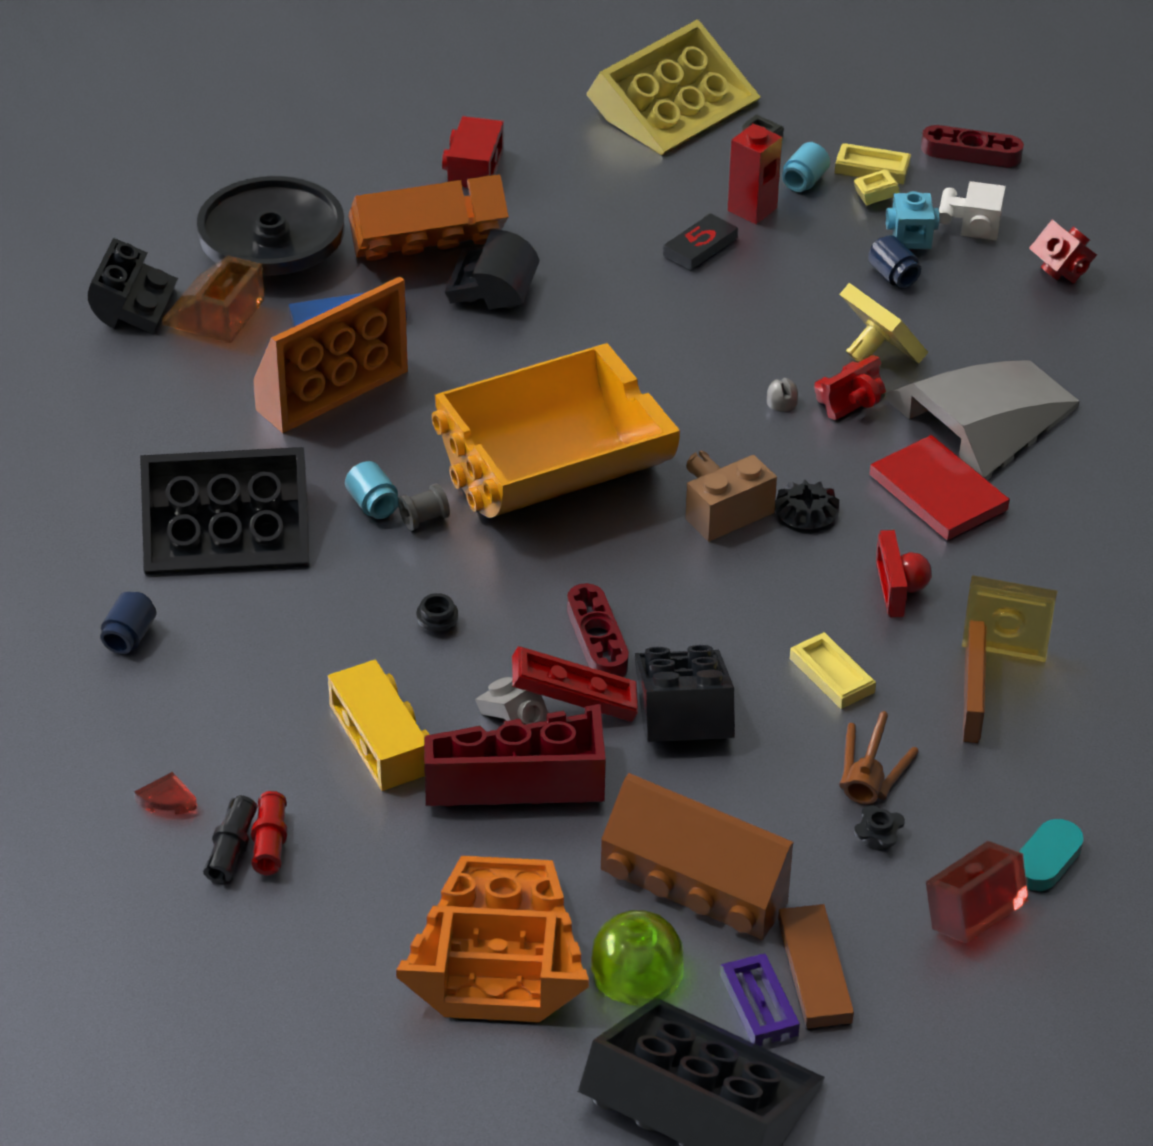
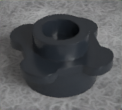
M874 805L864 807L861 814L863 817L862 821L854 827L855 836L861 839L867 847L874 850H885L894 846L898 839V829L903 828L905 825L904 816L897 812L891 813Z

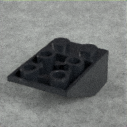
M692 645L687 648V651L670 652V649L667 647H650L645 649V653H635L642 722L647 742L735 738L734 686L719 649L713 650V647L709 645Z

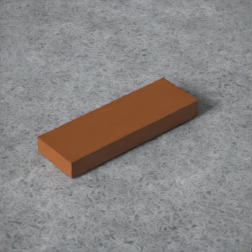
M970 620L965 655L963 742L978 743V740H981L985 712L987 633L985 621Z
M818 904L779 909L778 922L805 1027L815 1028L853 1023L854 1011L825 905Z

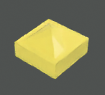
M886 169L854 180L855 190L866 206L892 198L894 193H900L898 183Z

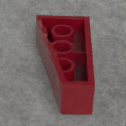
M600 704L586 706L585 714L566 717L564 711L547 713V721L524 725L520 718L504 721L503 725L497 730L485 731L481 726L424 736L425 806L449 807L454 805L605 801L606 758Z

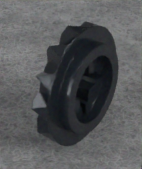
M804 479L802 484L798 485L794 482H789L786 489L778 490L775 500V511L782 521L793 527L817 529L829 525L837 518L840 499L835 497L834 489L823 488L821 481L816 484H809ZM803 500H810L812 504L811 509H807V505H805Z

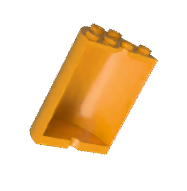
M608 343L435 394L437 411L432 412L434 429L438 435H442L445 449L452 465L449 468L453 485L456 489H463L469 507L473 512L479 511L482 515L490 518L660 465L675 456L680 439L678 427L649 392L641 393L638 379Z

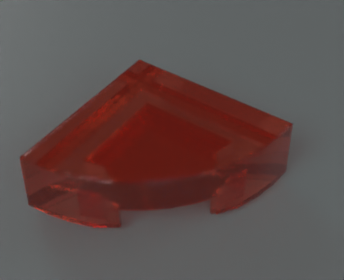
M173 772L134 791L135 802L147 811L154 812V809L175 810V814H184L197 809L196 797Z

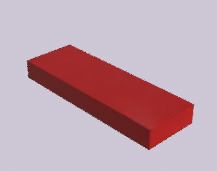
M518 646L512 655L513 687L583 708L600 704L601 713L630 722L638 714L637 681Z

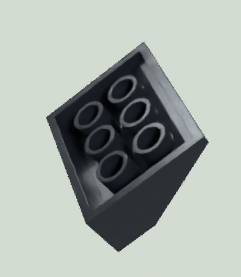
M304 447L140 455L144 574L310 565Z
M655 997L592 1041L578 1092L593 1099V1102L603 1109L616 1110L634 1119L637 1125L645 1130L660 1132L677 1140L680 1146H781L821 1088L825 1077Z

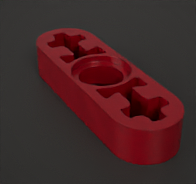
M943 125L926 127L923 130L921 142L922 152L931 157L1000 167H1015L1022 162L1024 148L1023 141L1013 135Z
M583 583L575 585L567 594V614L588 666L625 677L628 672L629 651L604 591L594 584ZM585 603L592 607V612L587 613ZM592 628H603L608 633L603 636H593L587 633V631ZM608 651L611 662L607 658H603V652Z

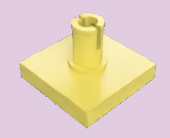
M848 283L839 294L867 326L853 344L845 350L855 361L860 362L873 355L884 340L891 343L918 364L929 353L901 319L852 284Z

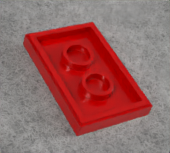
M932 435L870 464L869 475L947 541L1009 509L1010 499Z

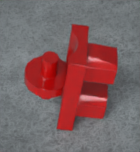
M871 355L858 363L852 361L843 366L839 374L831 378L823 377L815 382L814 388L817 402L826 405L828 418L837 420L860 406L871 408L879 403L880 395L886 392L885 385L879 374L880 357Z

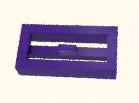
M766 953L721 964L720 977L752 1043L763 1046V1039L770 1038L772 1043L781 1041V1035L788 1033L789 1038L799 1036L800 1023ZM757 969L781 1021L775 1022L751 970ZM736 974L740 975L763 1026H760Z

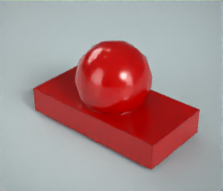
M881 530L878 534L875 561L887 615L890 617H904L907 592L915 593L929 585L932 578V567L927 558L919 553L909 552L900 555L895 530Z

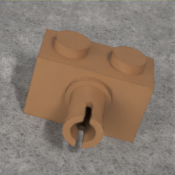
M700 450L699 456L695 452L689 457L686 469L697 479L687 482L685 519L708 542L775 513L777 476L754 454L722 468L705 451Z

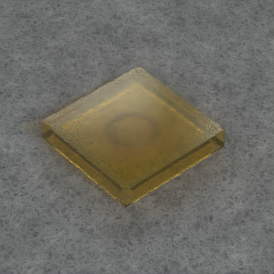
M972 575L961 647H966L970 620L985 621V625H987L986 651L1046 662L1057 590Z

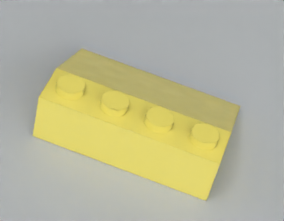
M698 19L600 71L586 94L608 122L660 155L685 143L761 98Z

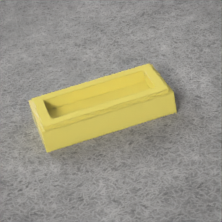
M843 143L835 162L834 173L863 177L886 169L898 184H904L910 166L911 154Z
M825 632L790 648L789 659L840 709L875 693L876 681Z

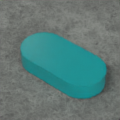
M1052 819L1043 823L1015 857L1013 875L1016 881L1023 887L1035 891L1052 888L1081 853L1084 839L1081 829L1073 822L1064 819Z

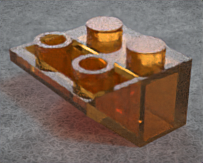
M229 255L196 277L163 317V325L231 343L264 301L262 264Z

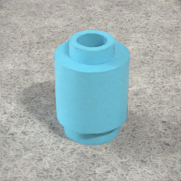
M813 142L804 143L784 164L782 172L784 184L795 192L810 189L830 167V157L827 151L819 144Z
M372 461L362 462L349 471L345 479V488L365 514L376 519H383L395 512L398 507V490L377 463Z

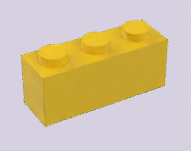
M376 659L329 674L330 707L381 791L424 777V736L430 734L426 729L420 730L413 708L408 701L403 702L399 697L398 688L393 676L390 673L385 674Z

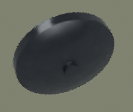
M287 176L255 177L230 184L210 196L200 208L197 216L198 240L204 253L214 262L225 268L251 275H283L310 268L327 259L335 252L341 244L345 232L343 208L331 192L313 182Z

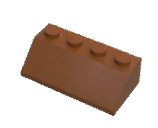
M628 773L623 781L601 839V870L617 879L625 880L644 888L658 897H664L688 907L697 914L706 915L731 926L739 932L747 933L763 940L778 919L779 909L785 908L788 904L793 841Z

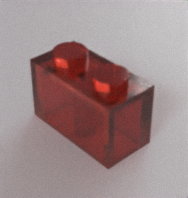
M986 841L926 881L932 929L964 943L977 938L981 933L1029 901L1023 853L991 841Z

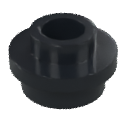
M442 593L429 594L422 599L417 608V622L421 627L429 631L440 632L448 630L458 621V608L448 595Z

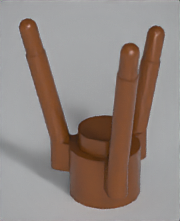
M885 711L879 714L865 757L855 763L856 725L849 723L847 726L844 772L839 786L844 790L846 796L856 803L872 804L877 798L886 800L892 785L919 752L918 748L912 747L885 778L882 764L875 759L888 718V713Z

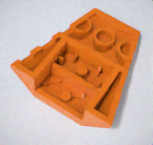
M461 856L441 890V900L437 906H432L429 911L425 928L421 934L417 933L413 939L408 958L402 960L396 969V978L442 1016L469 1019L541 1022L589 988V978L586 969L582 967L581 952L578 942H575L572 934V922L569 912H566L564 907V896L553 860Z

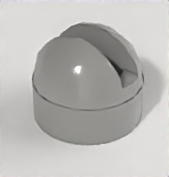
M789 378L772 381L767 390L768 406L776 411H790L794 409L798 403L797 385Z

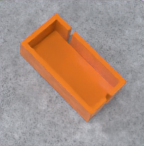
M501 175L468 179L469 196H464L461 180L355 196L348 219L356 257L366 256V260L372 261L387 257L389 252L402 251L403 255H413L424 251L423 247L436 245L440 250L451 249L459 246V242L473 240L474 244H485L490 231L502 230L509 218Z

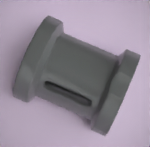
M437 483L430 485L428 491L409 497L404 494L398 497L400 515L404 524L411 531L417 529L419 524L435 517L443 520L450 516L448 499L442 487Z

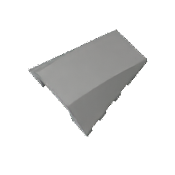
M1030 360L1001 361L974 365L927 378L887 392L885 395V399L908 419H912L927 411L934 414L961 438L959 458L987 481L992 478V472L997 467L1001 466L1004 468L1013 461L1014 454L1022 447L1029 448L1037 441L1038 434L1043 430L1050 431L1076 410L1080 402Z

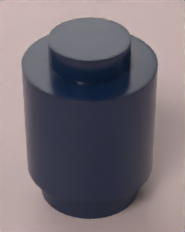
M893 235L881 237L871 245L868 261L891 285L907 288L919 278L921 266L919 265L918 258L897 237Z
M128 591L119 595L101 624L100 640L107 649L117 654H127L139 646L157 615L156 608L152 604L151 599L141 592Z

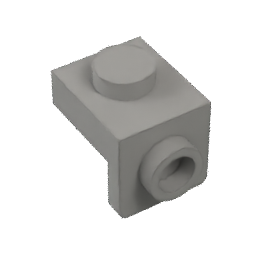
M505 677L494 681L488 686L489 691L475 699L482 715L505 718L506 721L521 718L524 725L547 721L548 710L542 695L513 687L512 677Z

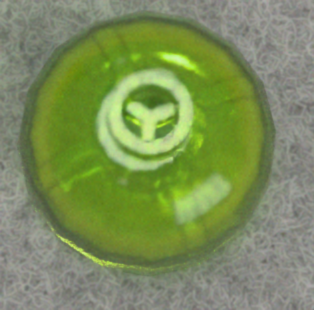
M628 910L614 915L600 927L591 948V970L594 974V982L597 988L610 999L627 1005H638V999L652 997L664 1000L678 988L683 978L684 949L676 929L661 915L647 910Z

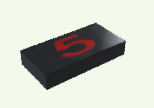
M710 213L664 244L663 256L692 270L737 239L738 227Z

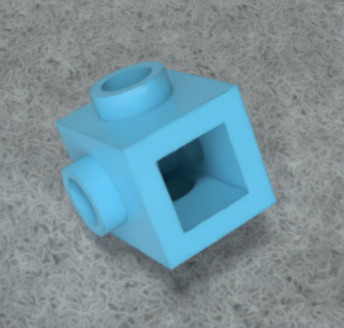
M894 193L893 207L886 209V229L892 230L893 236L897 237L908 249H932L934 230L939 228V208H933L930 193Z

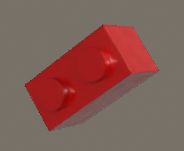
M462 116L457 130L452 129L450 149H445L443 152L442 170L447 171V182L461 180L462 187L468 188V179L495 175L504 151V121Z

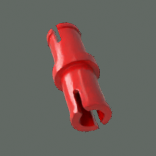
M267 791L258 798L257 820L253 823L251 829V837L255 843L251 864L254 871L261 875H273L279 871L282 865V845L286 842L288 835L287 825L284 823L285 808L287 806L286 797L280 792Z

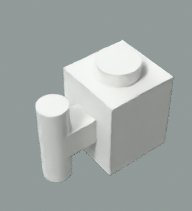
M970 181L966 198L957 197V191L953 188L944 189L939 208V223L946 225L952 221V217L963 218L961 236L997 241L1006 186Z

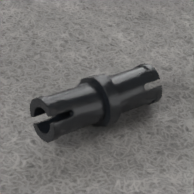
M238 795L236 798H231L223 822L215 828L212 836L214 846L203 870L204 876L212 882L222 884L226 880L230 881L239 854L246 851L249 842L247 832L258 808L257 803L250 797Z

